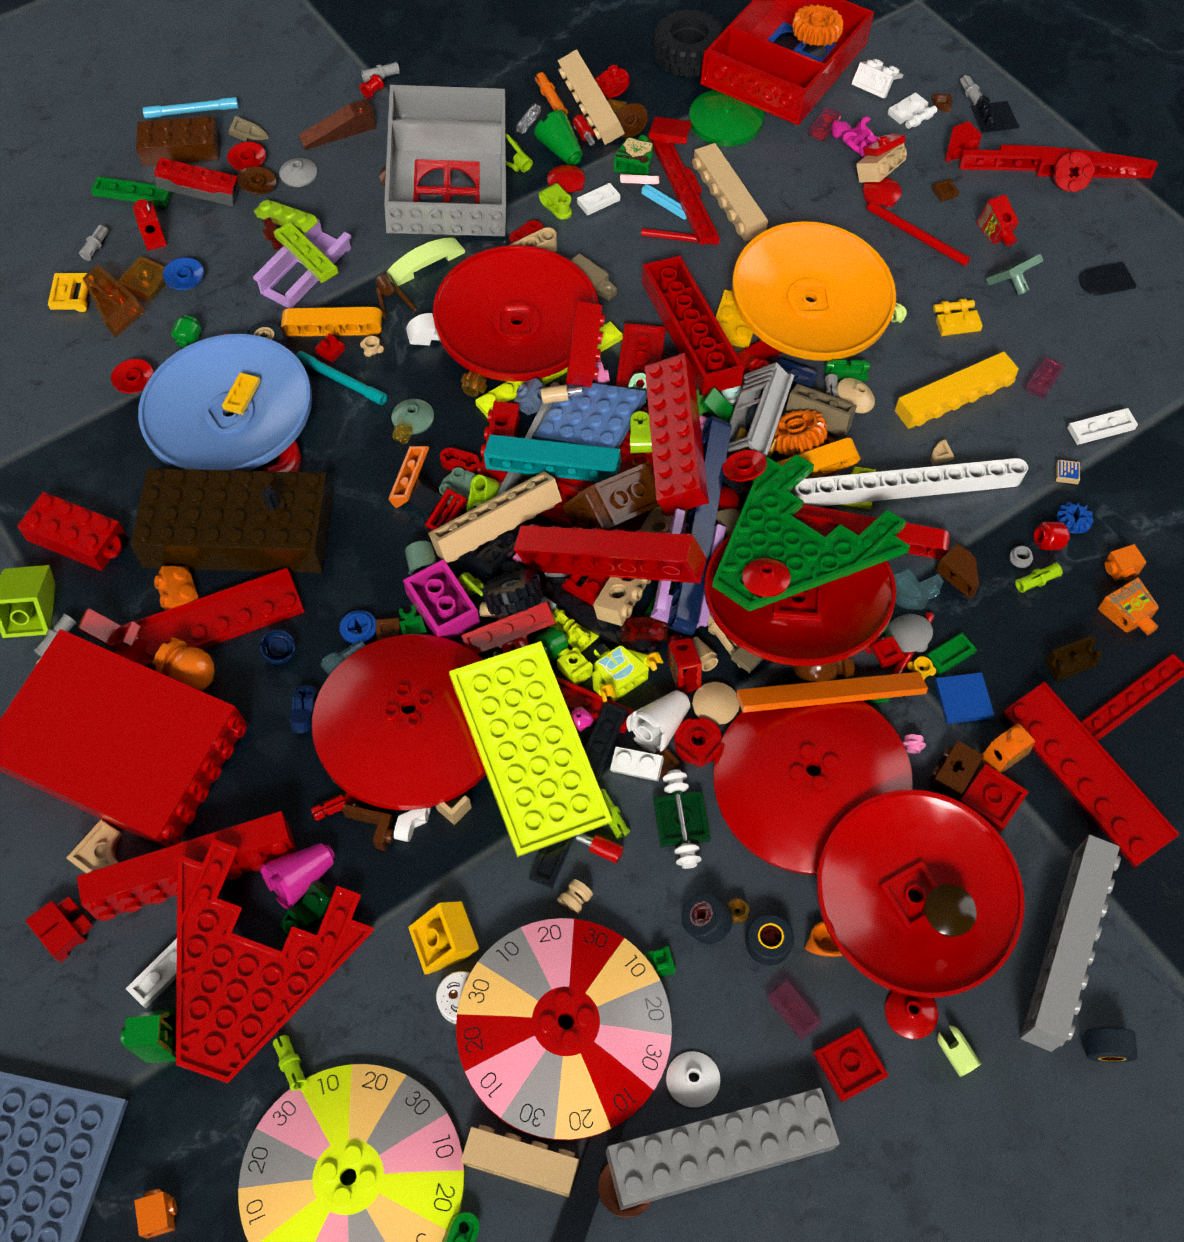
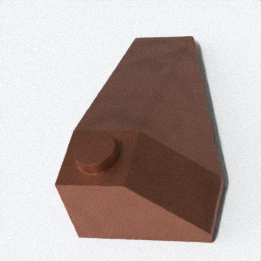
M367 99L350 103L299 134V139L304 149L307 150L376 129L373 110Z

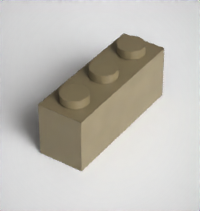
M797 384L789 395L785 413H791L793 410L799 411L800 409L803 411L810 409L811 412L817 411L818 414H822L827 424V431L844 437L851 428L857 405Z

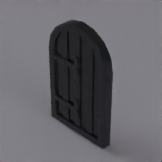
M1124 262L1090 268L1081 274L1079 280L1083 290L1092 295H1105L1134 289L1137 286Z

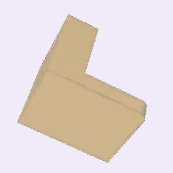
M466 795L464 797L458 796L453 800L445 803L442 802L436 806V809L454 825L472 808L470 799Z

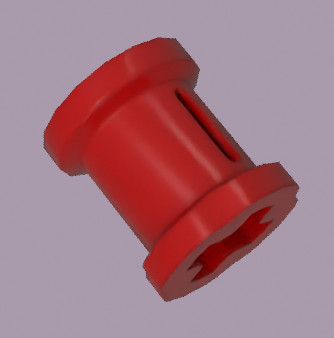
M376 74L371 75L370 80L359 86L361 93L367 99H371L376 91L384 88L383 81Z

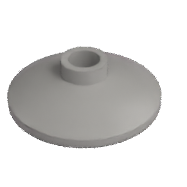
M306 158L288 160L279 170L281 181L292 187H302L310 184L315 180L318 173L316 164Z

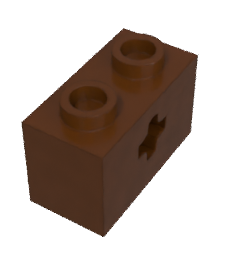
M959 741L956 742L954 748L948 746L941 758L945 760L942 767L937 765L930 777L934 779L930 788L958 801L984 755Z

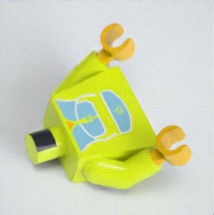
M601 644L594 650V654L599 660L594 663V672L592 673L593 690L602 696L603 702L607 701V697L615 702L648 679V667L655 671L657 670L656 664H663L664 662L658 652L647 655L626 649L623 646H618L610 651L605 644Z

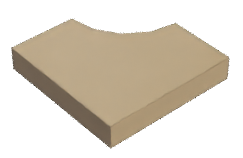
M101 819L66 858L85 873L117 864L119 862L115 852L122 834Z

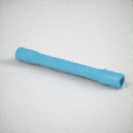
M237 97L167 106L143 107V114L145 119L212 110L239 109Z

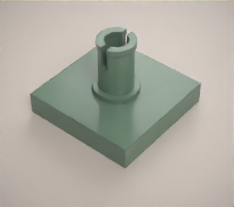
M1041 254L1016 262L987 277V283L990 286L1007 279H1012L1017 295L1027 292L1030 288L1023 273L1043 262Z

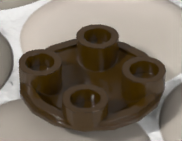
M945 884L934 888L927 896L926 902L923 905V913L930 925L947 938L965 934L970 931L976 921L977 911L974 900L968 892L956 885Z

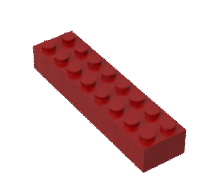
M681 256L643 264L641 283L680 354L685 353L694 369L695 383L702 396L706 395L713 387L718 391L741 386L744 366Z
M683 353L645 366L656 500L666 516L674 514L677 508L685 511L709 503L694 369L686 354Z
M532 524L520 527L514 546V551L526 566L537 572L701 583L707 559L694 536L684 532L680 534H669L664 531L648 533L642 530L629 532L621 529L611 531L600 528H561L555 525L541 527Z
M282 811L76 876L81 905L98 921H107L123 912H136L142 906L163 903L167 898L177 895L178 856L181 855L203 863L213 839L238 848L226 879L233 880L241 877L246 872L261 871V865L265 862L297 851L291 828Z

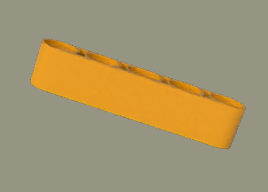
M376 307L289 308L282 312L281 329L286 336H328L329 333L333 336L377 335L381 332L382 311Z
M852 438L841 439L798 454L814 464L813 472L805 479L818 478L856 464L861 459ZM792 457L778 461L776 463L783 466Z

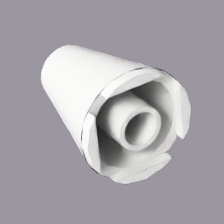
M675 690L632 712L628 716L626 723L628 731L632 730L636 735L634 738L635 742L651 753L659 750L662 752L669 744L690 709L688 696L683 692Z

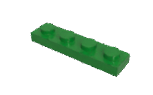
M99 176L91 188L93 196L132 202L144 199L152 201L153 205L167 207L173 192L156 188L154 184Z

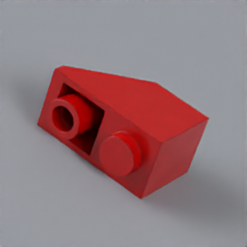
M970 121L953 127L945 157L946 162L960 158L963 149L978 150L982 134Z

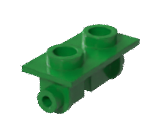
M834 359L825 362L826 376L835 374L838 376V380L854 378L860 381H868L870 362H866L864 359L851 360L850 363H847V360Z

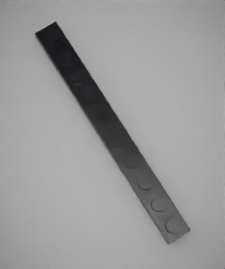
M482 544L476 550L469 551L460 557L485 571L474 564L473 560L487 545ZM508 558L490 575L493 577L501 576L504 572L508 571L510 573L515 569L520 571L526 567ZM538 575L544 597L555 603L556 609L564 610L566 617L574 619L576 623L598 635L600 639L616 648L623 646L626 649L649 655L657 651L659 645L657 642L639 632L633 638L628 639L630 630L624 627V623L620 626L597 619L594 606Z

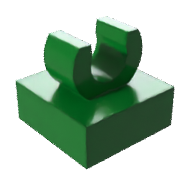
M669 946L643 953L659 978L676 974Z

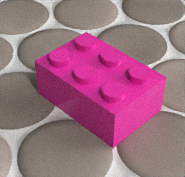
M444 559L403 580L407 596L412 604L415 605L419 615L422 616L423 621L433 636L450 640L480 624L478 610Z

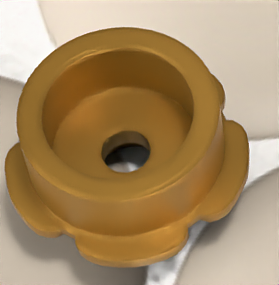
M735 898L727 903L732 912L733 923H743L748 919L750 908L744 900Z

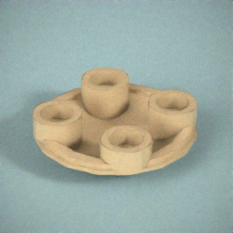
M706 683L699 687L693 696L692 705L694 712L699 718H707L716 725L727 724L737 717L740 704L736 697L737 693L732 687L724 683Z

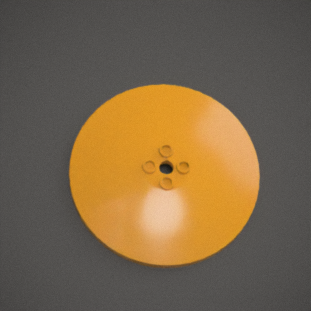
M791 222L765 230L745 246L738 257L732 276L734 303L747 327L769 346L785 354L802 359L819 361L837 360L864 351L883 335L891 321L896 305V289L892 274L878 252L855 234L825 223ZM810 297L813 300H815V302H809L806 300V298Z

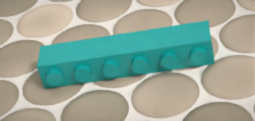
M490 435L485 448L484 459L486 469L533 475H538L545 471L552 477L601 482L619 474L621 449Z

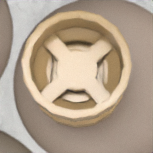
M573 879L568 885L569 889L567 892L562 893L557 900L567 911L573 915H578L582 910L583 903L589 901L593 893L585 884L577 879Z

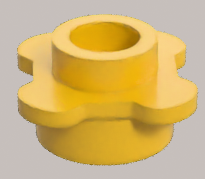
M925 656L918 657L914 662H909L907 666L908 670L919 672L923 680L929 675L934 676L936 673V668L933 667L932 661Z

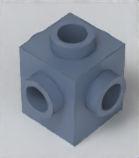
M537 378L523 382L517 389V395L513 402L519 404L520 410L527 415L536 413L543 402L541 388H546V386Z

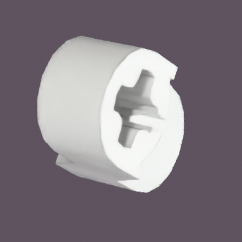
M431 807L410 810L399 815L395 825L394 839L409 842L414 828L427 823Z

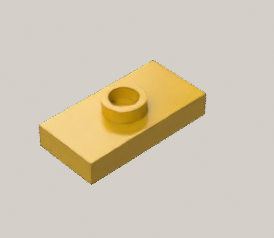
M240 372L222 404L223 410L243 415L261 382L260 378Z

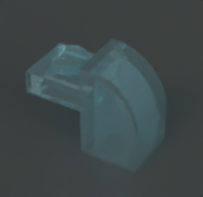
M910 569L894 575L896 583L895 602L908 610L925 609L928 600L940 593L944 580L938 574L919 583Z

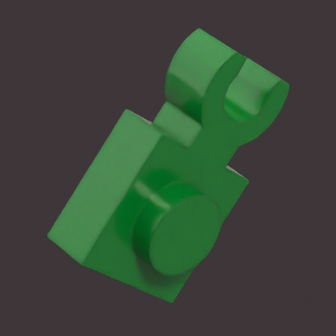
M411 605L412 611L408 614H405L402 608L399 609L402 620L399 624L403 635H428L422 616H418L415 605Z

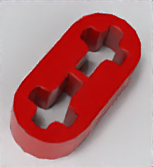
M445 448L440 453L443 468L452 471L454 468L460 467L477 474L478 462H480L477 455L455 448Z

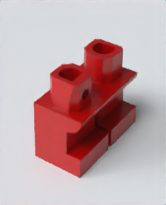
M69 896L57 905L50 901L25 920L50 954L60 963L70 956L68 952L77 944L80 945L86 942L83 936L93 927V924L84 914H81L73 922L70 921L69 917L80 908Z

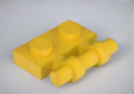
M959 299L958 302L950 303L949 301H942L940 304L933 305L934 313L941 312V315H937L936 318L941 336L981 331L983 325L977 310H968V308L975 307L974 300ZM952 310H959L957 313H951Z

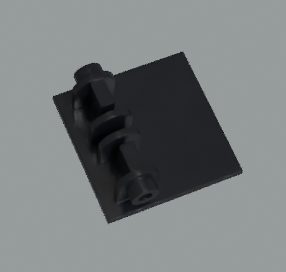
M984 95L979 98L978 105L972 106L983 133L1019 128L1008 101L989 103V97Z

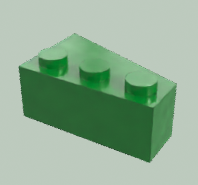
M176 1008L151 1009L126 1017L125 1027L121 1029V1042L124 1044V1047L147 1064L176 1061Z

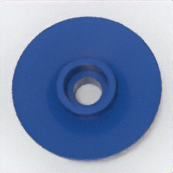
M192 258L173 260L163 271L164 282L170 288L176 290L191 289L198 285L204 276L202 265Z

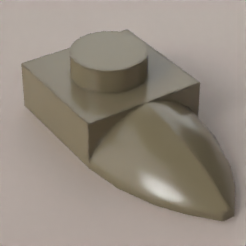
M237 116L234 117L228 135L245 142L248 139H269L266 132L259 126Z

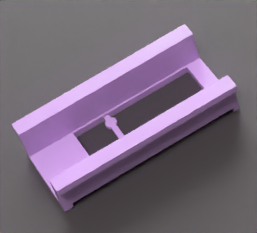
M316 218L318 223L303 235L335 264L346 251H350L349 240L352 237L344 232L336 239L322 232L320 220ZM284 246L253 276V279L258 283L262 295L287 308H294L295 304L317 283L318 279L307 270L285 293V296L272 290L297 262L301 263Z
M678 508L675 510L674 516L670 519L669 534H680L686 531V526H689V524L683 522L685 511ZM717 524L714 527L709 561L715 550L723 542L725 526ZM659 581L650 617L668 623L673 597L669 595L671 581ZM705 585L697 628L707 626L710 614L705 598Z

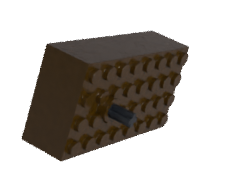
M147 468L130 545L143 568L160 569L161 566H188L189 570L276 572L288 568L289 572L322 573L333 495L326 473Z

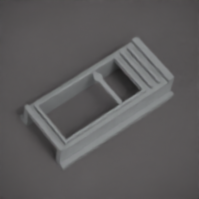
M777 362L744 375V385L729 422L732 425L727 458L736 453V450L744 447L761 452L764 456L768 455L794 379V375L792 373L788 374ZM762 388H764L761 398H759ZM759 403L747 437L734 441L739 429H746L751 405Z

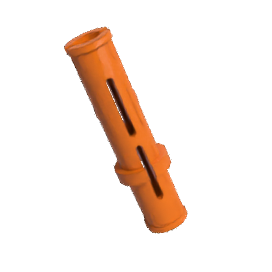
M538 73L535 81L539 85L542 95L547 98L554 111L562 110L568 114V110L555 92L553 83L549 82L545 73Z

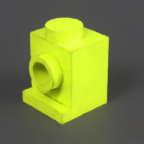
M576 647L572 650L566 648L559 653L557 669L568 682L578 686L592 676V663L588 662Z

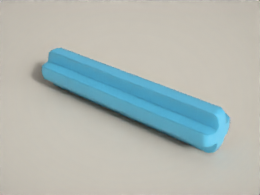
M645 184L642 187L641 193L683 220L687 219L679 202L649 184Z

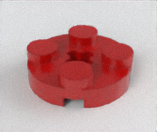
M1080 152L1067 153L1056 161L1053 168V181L1062 191L1077 192L1084 189L1090 183L1095 168L1091 159L1086 154ZM1070 168H1077L1076 176H1069L1071 173Z
M707 718L687 719L679 725L675 732L674 749L685 762L694 764L697 767H703L707 763L714 761L722 748L721 731L713 721ZM702 737L703 745H695L692 738L698 739Z

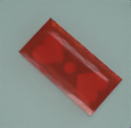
M652 617L626 618L622 626L619 625L621 641L668 640L667 623Z

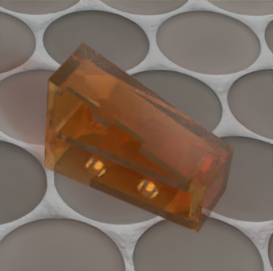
M99 265L95 266L83 277L88 291L103 318L104 324L115 338L145 312L137 298Z

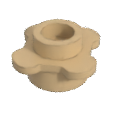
M368 336L360 343L366 357H371L384 351V347L380 345V339L376 336Z

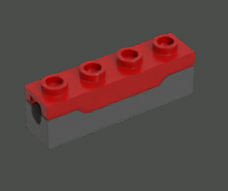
M161 157L154 170L156 188L232 207L239 193L238 177L235 175Z

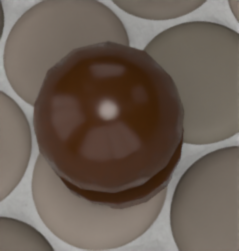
M853 658L824 665H793L797 678L803 683L835 680L836 677L847 679L853 676L855 671Z

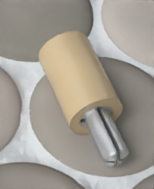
M567 385L541 388L543 404L569 401V396L583 394L582 387L568 389Z

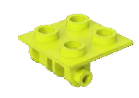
M556 609L553 612L557 623L549 627H555L564 631L568 637V645L572 648L576 647L580 653L599 638L598 635L576 623L574 619L566 617L564 610Z

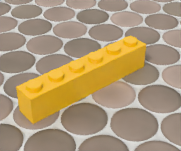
M1001 352L898 398L895 412L908 429L921 426L930 419L939 418L950 410H957L968 402H975L979 397L986 394L990 395L997 389L1012 385L1016 380L1019 368L1005 352Z

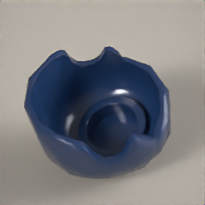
M278 629L264 634L259 644V650L263 659L270 664L277 665L288 662L293 657L296 649V643L292 635L285 630Z

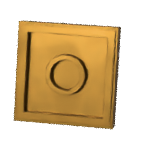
M140 256L116 282L117 286L151 302L166 285L163 279L165 266Z

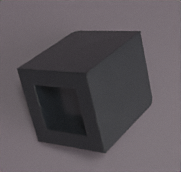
M418 477L408 502L429 514L442 496L438 488Z

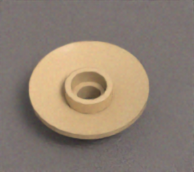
M845 378L838 383V398L857 405L856 413L864 414L872 410L875 405V398L866 384L854 378Z

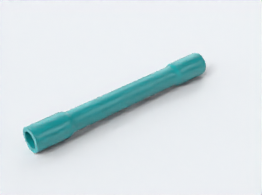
M299 351L296 354V357L303 366L337 381L379 405H383L386 402V393L372 386H367L318 361L315 357L303 351Z

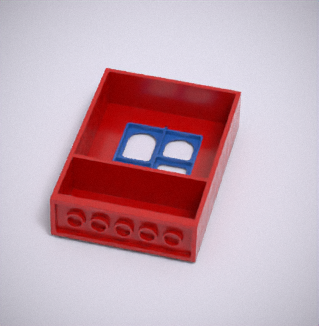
M752 0L704 51L700 84L799 125L867 45L874 11L846 0ZM810 4L814 6L817 4L819 6L825 5L827 8L832 7V10H837L838 14L842 15V34L837 42H833L832 45H826L827 52L822 58L802 51L809 44H804L803 40L793 50L773 43L782 33H794L792 31L793 19L798 9H803V6L809 7Z

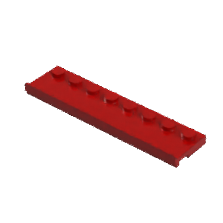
M288 568L137 620L135 623L140 625L137 632L139 634L137 642L132 647L115 651L120 656L145 667L152 668L155 666L152 662L157 651L163 643L169 644L172 637L184 641L187 647L204 649L302 614L304 609Z
M1045 682L1003 711L1002 714L1012 726L1019 723L1035 740L1032 748L1108 838L1115 845L1120 846V852L1134 868L1179 836L1175 828Z

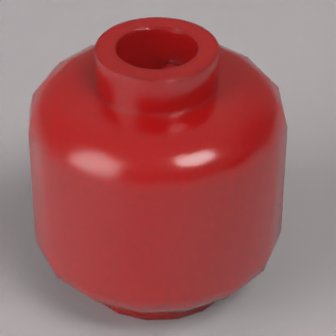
M1042 522L1034 532V541L1042 550H1062L1070 539L1068 528L1062 522Z

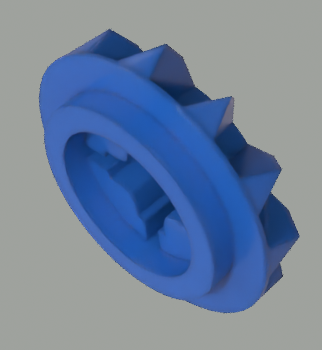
M1069 501L1066 505H1061L1057 512V521L1064 523L1071 533H1084L1093 524V512L1088 511L1087 506L1079 505V501L1075 504ZM1073 513L1078 514L1079 519L1076 522Z
M366 611L350 612L340 623L342 637L346 642L349 641L353 645L356 643L365 644L367 640L373 639V635L376 632V620L372 614ZM356 622L363 627L361 634L355 630Z

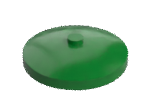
M710 90L698 96L692 103L689 112L692 131L703 141L710 144L716 143L717 146L724 147L738 146L753 140L760 133L764 120L763 110L716 90Z

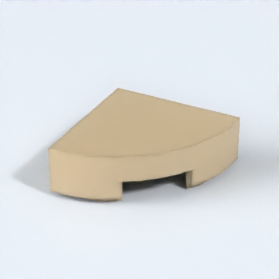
M946 439L940 441L933 449L931 455L933 466L953 461L954 455Z

